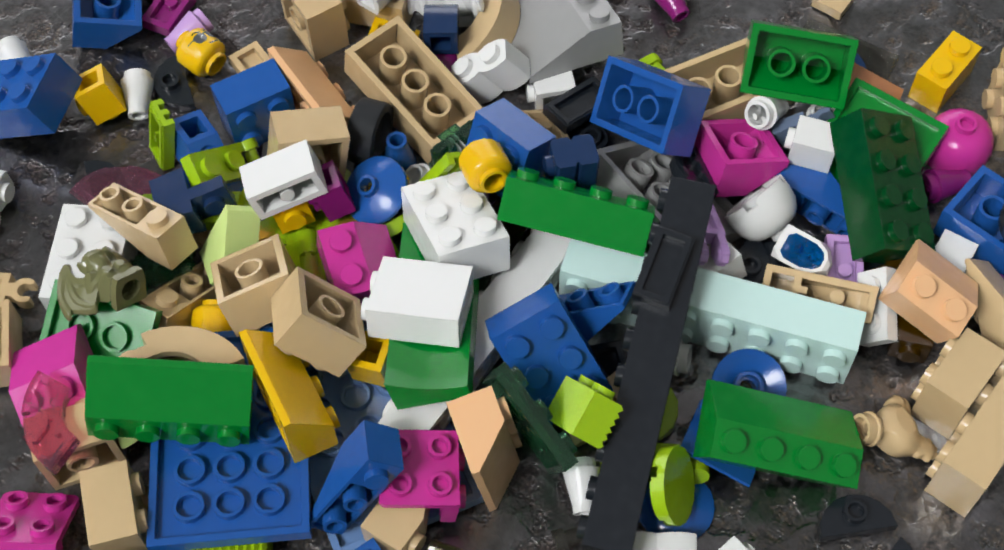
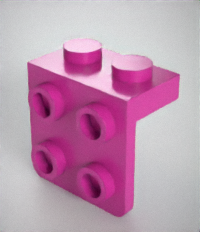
M399 430L404 470L379 494V504L384 508H439L440 522H456L459 509H465L466 486L460 484L459 471H464L465 455L463 449L459 448L456 430Z
M21 490L4 493L0 499V550H63L62 539L79 508V497L63 493H34Z

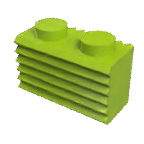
M582 374L578 381L566 375L544 417L571 435L600 449L604 447L603 441L607 440L606 434L611 433L610 427L615 426L614 420L619 419L618 413L622 412L623 408L622 405L613 401L615 392Z

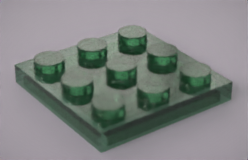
M506 362L494 369L483 381L485 387L492 385L496 399L505 397L516 429L548 473L552 475L566 472L579 461L573 455L578 451L575 444L564 431L558 434L549 421L553 418L552 413L540 398L534 401L525 389L529 383L520 369L515 365L510 368Z

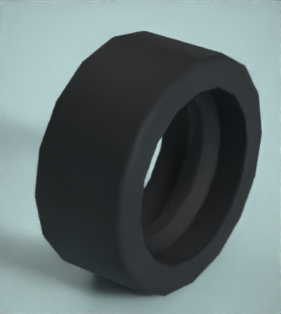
M364 97L355 105L347 126L350 135L347 159L350 162L360 164L368 158L384 156L386 137L392 133L394 114L390 103Z

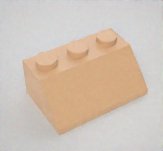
M276 46L267 49L269 60L274 58L291 88L295 109L341 106L348 126L355 105H348L345 101L346 97L338 83L332 84L330 82L328 73L319 60L315 62L307 51Z
M491 385L446 402L471 474L489 512L497 510L520 463L516 448L522 447L505 397L496 399Z

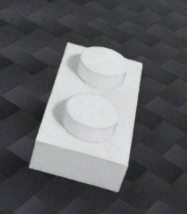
M885 266L857 273L858 283L879 287L871 325L864 324L859 344L861 346L872 347L898 342L897 313L878 299L895 273L896 269Z

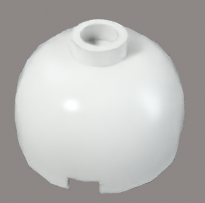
M781 174L762 184L763 187L756 192H750L724 216L732 229L741 237L757 242L771 237L775 242L796 215V196Z

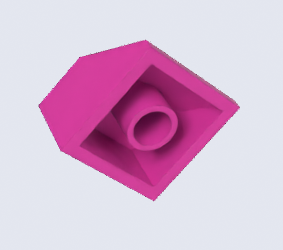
M745 119L701 121L695 146L719 192L716 197L746 196L788 167L790 161L769 129L764 131L757 130L751 127Z
M351 221L317 230L316 246L328 283L357 297L362 305L364 297H370L371 275L373 271L379 270L383 256L397 258L387 226L384 224Z
M81 324L74 325L13 353L8 392L22 427H25L24 420L36 417L42 411L65 408L85 398L88 355H93V352Z

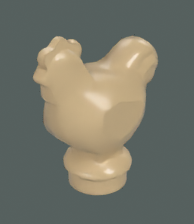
M893 395L888 398L883 404L884 407L877 413L865 411L854 416L861 443L866 447L876 445L890 456L896 458L912 456L915 459H922L927 463L930 460H934L937 456V447L929 438H925L919 433L917 424L911 416L909 402L899 395Z

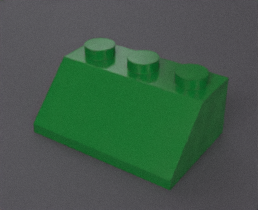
M751 19L739 91L844 110L859 40L847 35Z

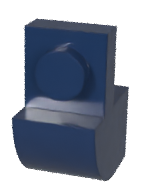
M424 5V44L433 54H459V5Z
M181 167L149 181L153 201L183 215L191 233L207 231L204 219L221 214L225 205H237L234 193L221 175L191 187L187 175Z

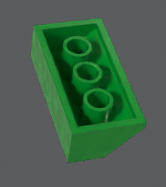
M518 167L517 171L511 170L507 175L497 220L641 257L644 256L656 207L649 205L650 200L637 195H628L627 199L613 196L612 190L601 186L593 185L590 190L577 187L576 181L566 177L555 176L554 180L539 177L540 172L525 167Z
M88 355L85 393L87 433L102 440L126 437L136 438L139 441L148 443L162 439L176 440L186 445H193L199 442H216L225 447L249 444L253 409L254 365Z
M711 379L706 380L693 457L837 488H858L864 449L852 411Z

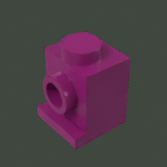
M331 160L322 164L321 167L329 193L308 202L310 205L313 204L317 212L323 210L328 220L332 222L355 212L356 208L348 184L334 161Z

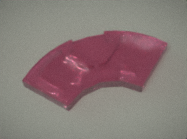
M137 166L106 167L82 178L69 193L87 205L104 188L114 182L142 196L143 194H151L149 181L161 175Z
M38 370L32 378L23 399L21 414L23 416L24 438L38 461L48 471L57 475L80 444L77 437L69 431L65 421L66 406L73 392L66 385Z

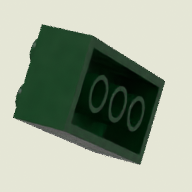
M860 108L831 122L830 129L852 261L885 264L889 260L905 258L914 242L918 239L935 250L934 232L931 228L927 206L928 199L923 184L921 162L918 156L912 117Z

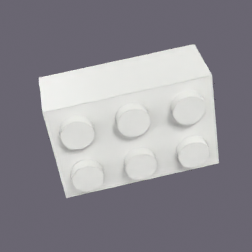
M462 171L401 187L403 220L425 261L473 266V280L510 269V236L501 221L497 220V214L484 193L472 190Z
M63 204L38 296L46 311L54 281L59 278V273L64 265H71L76 278L85 277L76 265L77 262H81L82 257L87 252L94 249L102 250L103 247L107 246L135 266L138 249L93 212L88 205Z

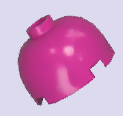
M964 108L949 109L934 118L949 126V131L927 164L932 169L938 170L966 169L972 177L982 165H986L992 155L994 136L990 124L982 115Z

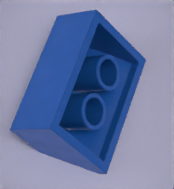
M72 0V47L107 49L142 30L141 0Z

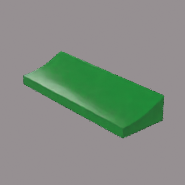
M403 223L399 258L425 261L409 229ZM480 278L473 280L474 294L459 348L389 339L384 386L397 410L454 400L473 392Z

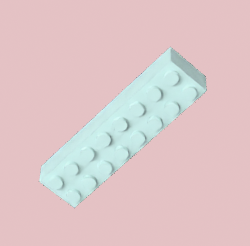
M570 239L559 273V295L571 293L580 288L588 290L603 287L612 282L625 283L635 281L636 283L647 253H644V256L641 257ZM698 267L681 340L684 343L691 342L706 346L715 353H732L740 349H756L774 358L785 372L804 373L814 376L824 383L844 384L859 349L867 312ZM632 296L625 309L609 323H622L635 327L637 315L631 314L634 300Z

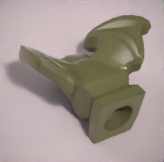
M107 246L103 247L102 250L94 249L87 252L82 257L81 262H77L76 266L85 277L76 278L71 265L66 264L61 268L57 282L58 303L64 317L68 321L72 320L73 314H97L100 302L107 303L111 301L112 308L118 312L147 297L146 279L143 269L139 266H133L122 255Z

